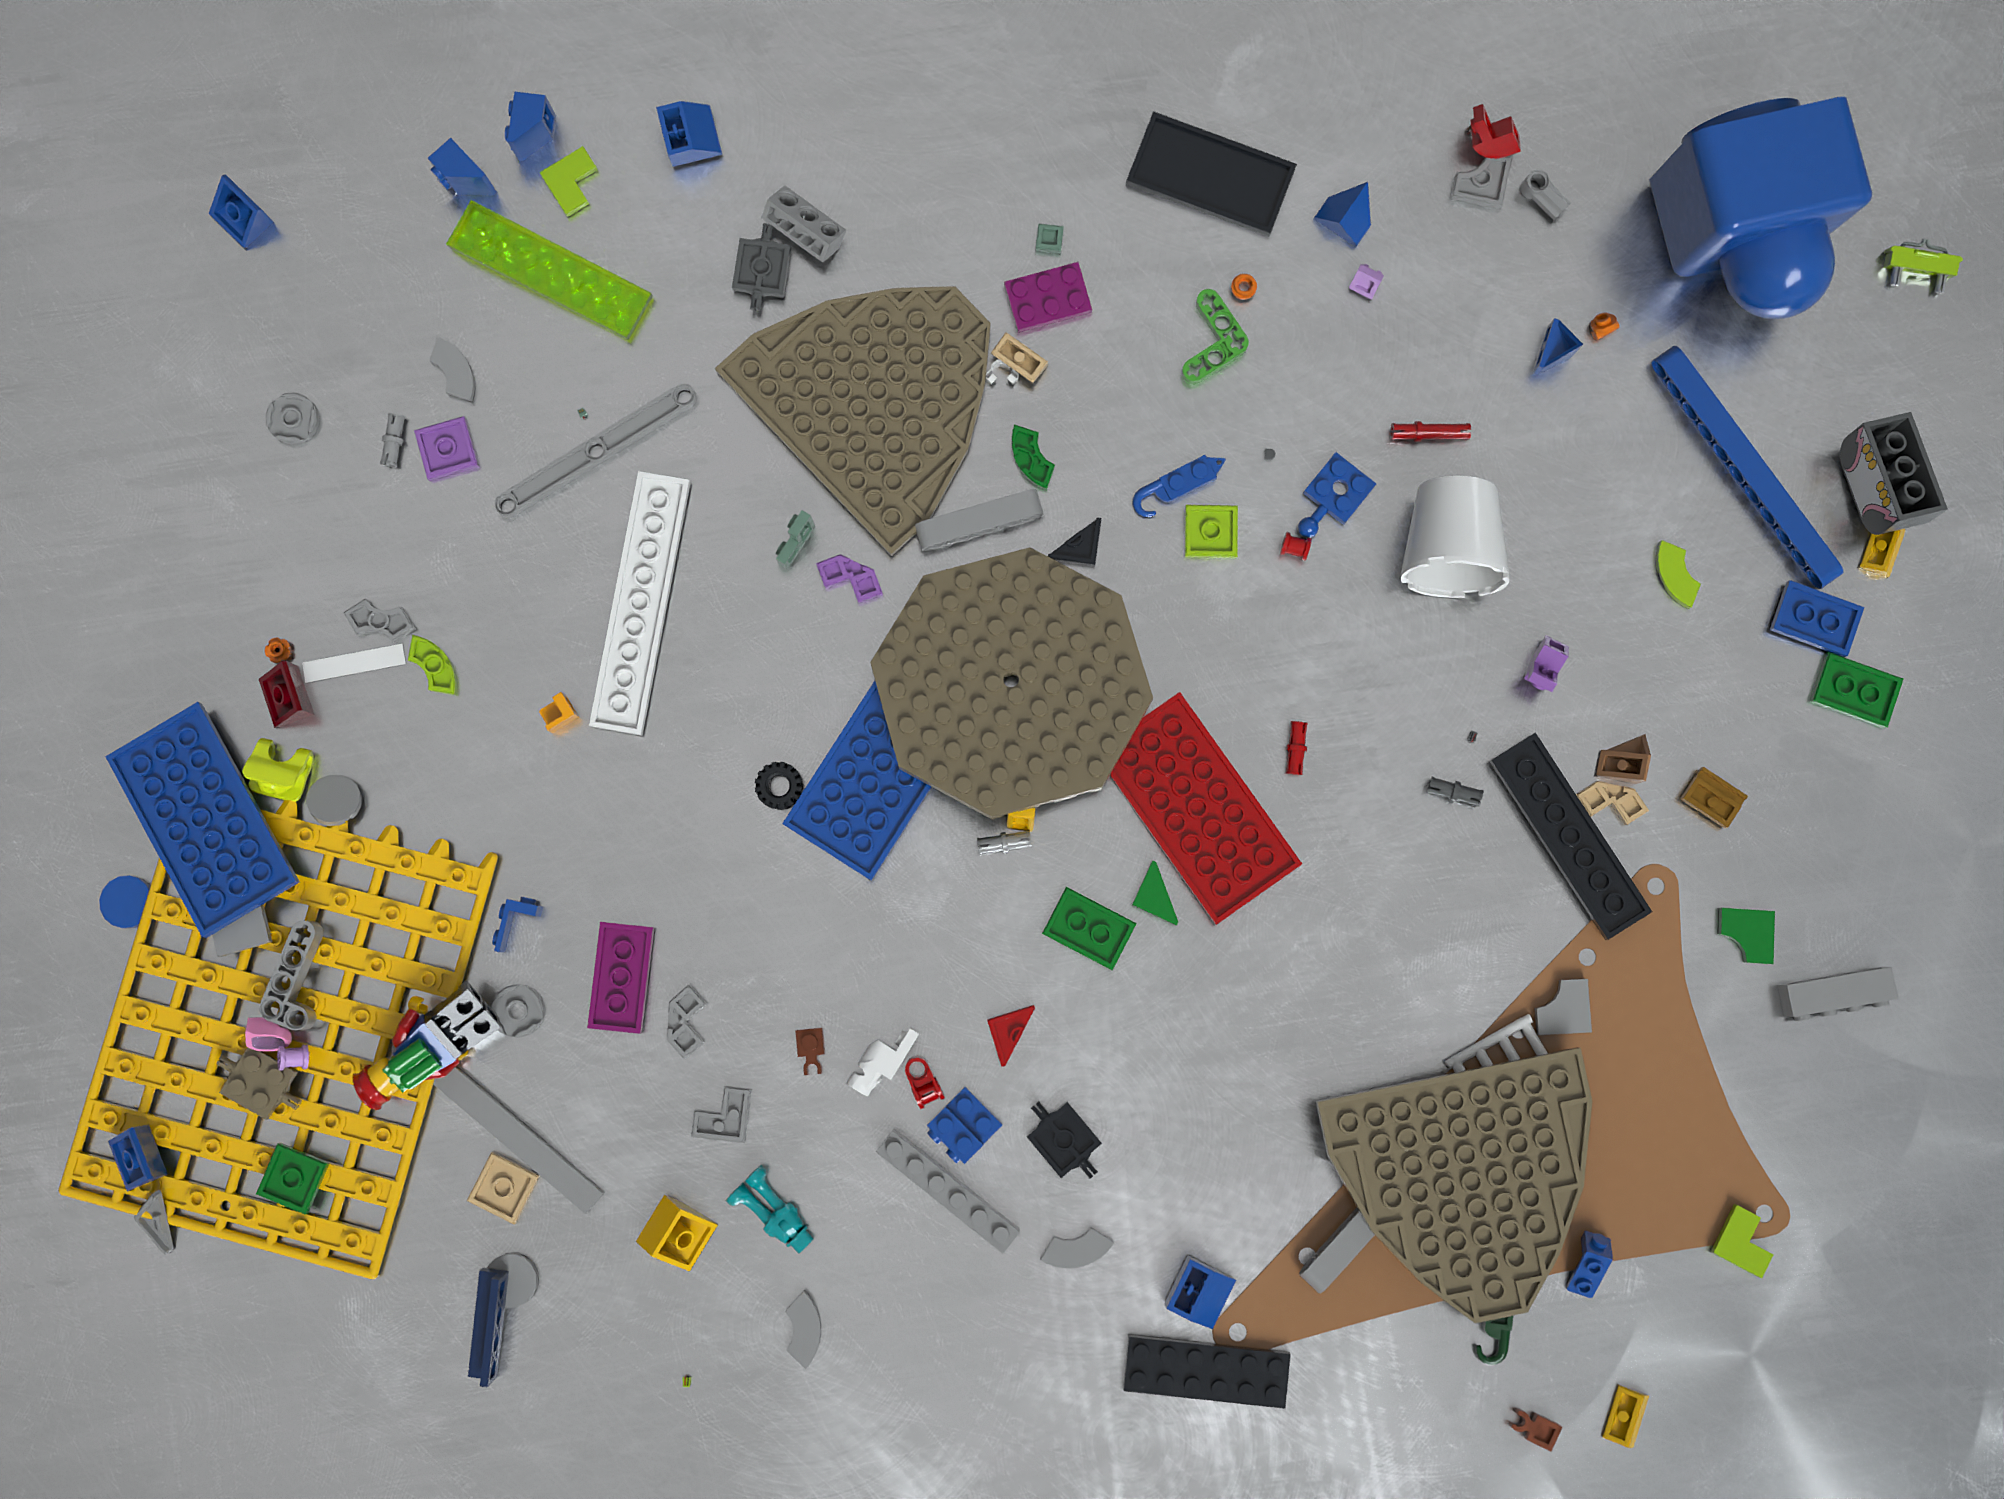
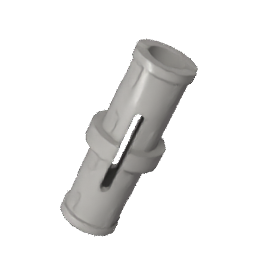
M388 413L386 434L382 436V442H384L380 461L382 466L390 467L392 465V468H397L399 449L404 441L401 438L405 420L404 415L395 413L394 416L393 413Z
M1030 831L1011 834L1001 832L998 836L977 838L978 845L989 844V846L979 847V854L1002 850L1003 853L1009 852V849L1032 847L1031 839L1020 841L1022 838H1029Z

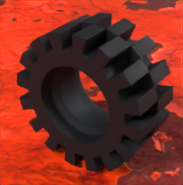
M775 761L771 762L772 764L770 765L766 764L757 773V779L755 778L757 797L764 805L772 809L782 810L791 808L802 794V789H804L801 775L792 765L785 762ZM776 776H784L789 781V790L782 796L773 795L769 789L770 781Z

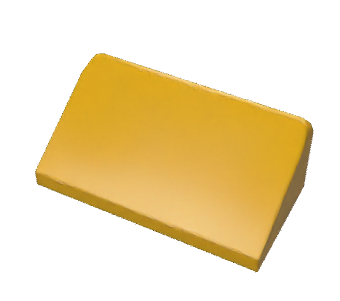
M1905 529L1880 535L1871 533L1860 568L1881 576L1890 577Z
M1618 1385L1603 1438L1624 1447L1633 1448L1649 1395Z

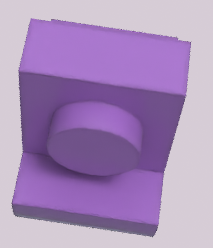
M1545 635L1526 670L1524 679L1531 682L1537 689L1553 692L1557 685L1558 673L1569 657V646Z

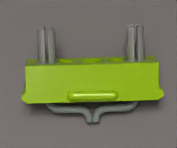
M1922 239L1921 243L1904 242L1900 246L1894 245L1884 250L1886 256L1883 268L1893 269L1890 280L1891 286H1899L1902 271L1936 276L1937 281L1934 292L1942 294L1945 290L1946 279L1957 276L1959 263L1963 261V258L1950 255L1945 248L1932 246L1930 240ZM1926 242V246L1929 249L1942 251L1943 253L1907 248L1905 246L1921 247Z

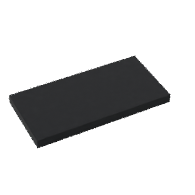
M1153 111L1126 184L1270 237L1297 164Z

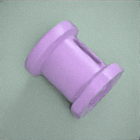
M302 1045L301 1048L278 1047V1070H283L285 1067L308 1068L309 1052L307 1045Z

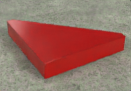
M1034 1005L987 1019L1001 1067L1006 1066L1035 1010Z

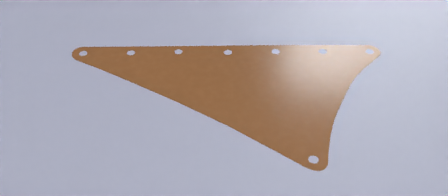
M1660 864L1646 865L1632 877L1633 883L1649 905L1652 913L1609 940L1604 939L1593 920H1591L1475 1042L1477 1043L1527 1014L1532 1017L1533 1023L1531 1025L1536 1032L1535 1008L1545 1006L1554 998L1558 991L1559 980L1588 979L1592 1032L1537 1035L1547 1053L1577 1047L1581 1048L1592 1097L1584 1188L1560 1255L1549 1275L1576 1269L1582 1257L1581 1237L1585 1230L1610 1238L1613 1261L1714 1245L1734 1204L1755 1215L1757 1208L1761 1205H1767L1773 1211L1771 1221L1767 1223L1759 1221L1751 1240L1779 1234L1788 1226L1791 1217L1789 1206L1771 1182L1748 1145L1728 1105L1712 1064L1685 980L1681 944L1678 879L1673 871ZM1652 878H1659L1665 884L1664 891L1659 895H1653L1647 888V884ZM1585 948L1593 950L1596 954V961L1590 966L1583 965L1579 960V954ZM1512 1035L1508 1037L1520 1059L1537 1056L1526 1036L1523 1038H1515ZM1499 1043L1485 1050L1493 1065L1509 1062ZM1476 1056L1462 1063L1465 1070L1482 1067ZM1452 1068V1069H1450L1446 1074L1455 1073V1072H1454V1070H1453V1068ZM1343 1184L1318 1213L1217 1319L1212 1334L1216 1344L1268 1350L1314 1335L1444 1300L1423 1285L1376 1235L1322 1293L1319 1294L1299 1275L1300 1270L1304 1266L1299 1260L1300 1251L1304 1248H1311L1316 1253L1357 1208ZM1235 1323L1244 1325L1247 1330L1246 1337L1241 1341H1234L1229 1335V1329Z

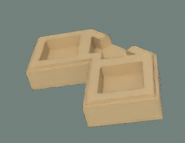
M1595 781L1576 794L1590 817L1611 804L1624 825L1630 824L1649 811L1636 790L1630 787Z

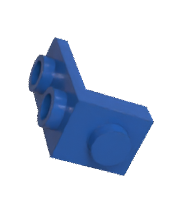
M521 896L520 901L506 899V903L501 905L499 911V919H502L499 930L496 929L492 944L495 945L494 951L505 953L515 912L541 917L543 906L536 905V899Z
M1585 1230L1581 1237L1582 1257L1567 1284V1290L1593 1298L1613 1261L1610 1238Z

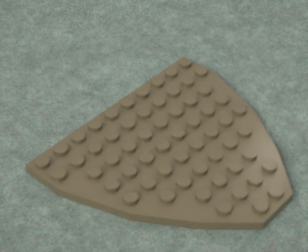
M955 286L891 288L827 300L753 333L715 368V371L877 542L893 556L916 534L915 524L932 518L969 450L985 389L991 323Z
M1577 1047L1316 1101L1327 1156L1369 1229L1423 1285L1474 1323L1523 1314L1530 1310L1560 1255L1584 1188L1592 1097L1581 1048Z

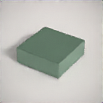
M1038 223L1035 251L1061 254L1064 226Z

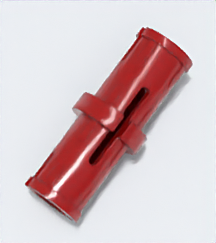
M1291 721L1289 744L1286 745V750H1288L1286 774L1303 775L1304 753L1307 752L1305 743L1308 723Z

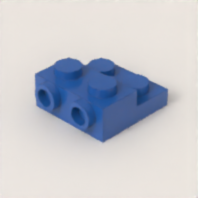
M964 1087L927 1124V1127L930 1129L927 1134L937 1144L942 1141L949 1148L946 1153L955 1163L961 1160L965 1164L1003 1124Z

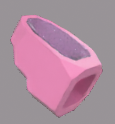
M263 1017L248 1018L246 1047L255 1051H277L279 1046L286 1048L291 1043L292 1035L288 1028L268 1021Z

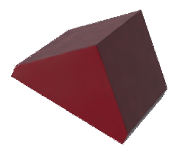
M281 661L259 678L274 728L314 715L297 665L288 661Z

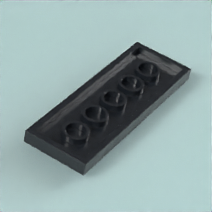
M1128 1335L1123 1391L1285 1409L1291 1354L1286 1351Z

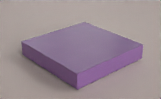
M464 416L414 430L425 473L429 481L480 467L468 423Z

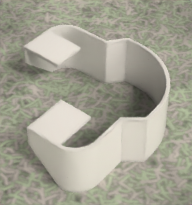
M999 359L991 364V369L986 373V381L991 385L997 377L992 374L987 379V376L992 372V367L995 364L1002 362ZM1012 369L1017 379L1012 374L1007 379L1013 385L1018 381V373Z

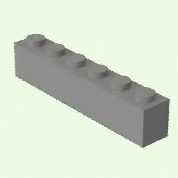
M893 1129L877 1149L876 1153L1001 1253H1005L1020 1233L1019 1227L897 1130Z

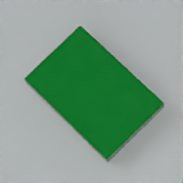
M1827 652L1825 653L1809 702L1885 729L1888 728L1904 679Z
M1066 887L1042 934L1113 971L1137 923Z

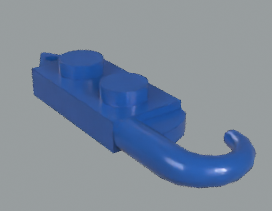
M1203 455L1140 488L1133 497L1132 504L1134 510L1143 517L1155 516L1156 511H1145L1141 507L1143 498L1155 493L1161 501L1171 503L1216 480V475L1226 459Z

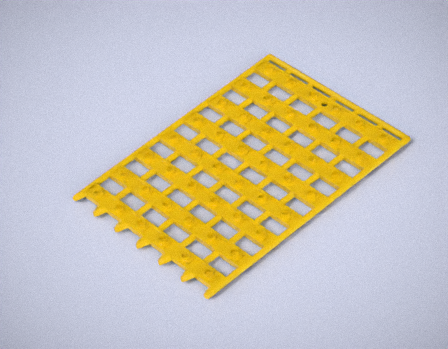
M284 800L276 813L261 810L281 849H283L284 844L322 853L324 856L317 879L296 874L299 883L276 897L309 905L305 917L306 921L316 922L319 908L360 919L353 944L322 937L312 962L344 970V975L338 995L301 987L296 1001L311 1007L316 1013V1019L329 1022V1026L322 1047L293 1039L288 1047H286L301 1048L302 1045L308 1046V1068H290L314 1074L307 1099L295 1096L302 1100L301 1104H297L299 1107L296 1110L282 1102L275 1108L269 1118L299 1127L293 1148L302 1152L309 1130L350 1141L344 1164L340 1165L329 1162L330 1164L319 1187L320 1190L335 1193L328 1218L311 1213L305 1215L278 1203L274 1204L236 1193L242 1169L264 1174L276 1147L251 1141L259 1115L219 1093L228 1078L215 1075L218 1067L216 1063L220 1061L219 1058L221 1057L222 1050L243 1055L248 1048L246 1047V1027L231 1023L238 998L260 1004L271 978L246 971L253 948L240 951L236 968L195 958L202 936L182 899L160 893L166 875V869L160 858L157 862L58 1192L66 1197L137 1215L142 1206L123 1201L124 1194L148 1199L151 1194L160 1190L169 1225L368 1279H376L387 1247L434 1079L424 1080L414 1089H407L403 1093L399 1089L392 1094V1096L417 1102L410 1127L369 1116L371 1108L361 1102L359 1112L356 1113L319 1103V1095L324 1078L353 1085L352 1077L354 1073H360L366 1065H373L380 1059L386 1058L390 1041L393 1039L397 1026L404 1016V1013H400L399 1010L406 987L448 998L458 990L464 979L498 855L494 852H489L478 867L449 860V843L445 839L436 840L426 854L400 847L396 826H386L378 839L374 840L348 833V820L339 826L326 827L298 820L297 802ZM334 857L375 868L368 893L327 882ZM385 870L426 881L419 906L378 896ZM436 884L476 894L469 920L429 909ZM152 919L192 930L185 955L145 944ZM268 922L273 942L257 947L281 953L292 928ZM370 922L410 932L404 957L363 947ZM305 928L304 933L307 934V937H310L311 933L307 931L308 928ZM421 935L462 946L455 971L414 961ZM298 942V946L306 947V945H302L300 942ZM296 951L292 957H294V964L297 965L301 961V954ZM136 971L176 981L169 1006L129 996ZM355 974L396 984L389 1009L348 999ZM289 977L286 982L282 981V987L287 990L291 984ZM187 984L227 995L220 1020L180 1009ZM275 1001L273 1002L271 1007L277 1008L278 1014L280 1011V1005L278 1004V1002ZM299 1011V1012L297 1013V1014H300V1015H304L303 1012H301V1011ZM120 1023L161 1033L154 1058L114 1047ZM340 1025L381 1036L374 1061L333 1050ZM172 1036L212 1047L205 1072L164 1061ZM262 1051L277 1060V1051ZM105 1075L145 1085L138 1110L98 1099ZM156 1089L196 1099L189 1124L149 1113ZM207 1102L247 1113L241 1137L200 1127ZM149 1124L156 1145L180 1151L181 1153L174 1176L165 1175L127 1191L115 1160L86 1153L82 1149L89 1127L119 1135L129 1128ZM360 1144L401 1154L395 1179L354 1169ZM191 1155L232 1165L225 1190L184 1179ZM77 1180L114 1191L112 1197L71 1187L72 1182ZM345 1196L386 1207L380 1232L338 1221ZM223 1201H228L230 1203V1209L228 1211L223 1210ZM180 1208L216 1218L215 1225L175 1215V1209ZM147 1211L141 1216L152 1219V1216ZM228 1221L265 1231L268 1234L266 1239L226 1229L225 1227ZM278 1236L320 1246L318 1253L278 1243ZM331 1249L371 1260L369 1267L329 1257V1251Z

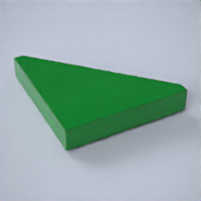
M1152 860L1132 905L1177 926L1178 919L1157 862Z

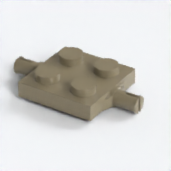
M247 1048L241 1059L237 1062L222 1055L219 1058L222 1061H217L216 1063L217 1066L230 1072L228 1080L219 1093L266 1120H269L275 1108L282 1102L294 1110L299 1107L297 1104L302 1102L301 1099L289 1094L290 1085L298 1072L290 1067L278 1070L277 1060L262 1051Z

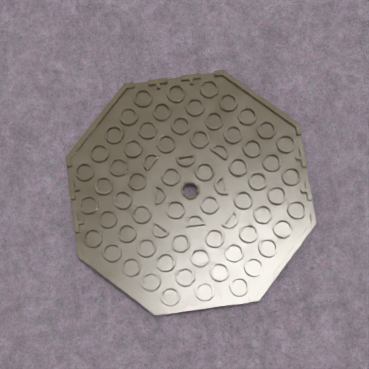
M1031 547L923 575L870 662L899 769L990 819L1000 818L1002 815L1036 808L1039 805L1053 801L1066 800L1090 791L1092 793L1102 790L1153 701V695L1122 595ZM1016 675L1019 682L1014 687H1008L1004 684V678Z

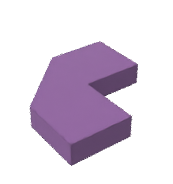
M841 554L816 563L825 589L850 580L859 604L883 595L874 569L857 563Z

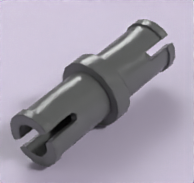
M1431 777L1427 793L1448 797L1452 802L1459 800L1480 806L1484 790L1461 785L1459 781L1453 783Z

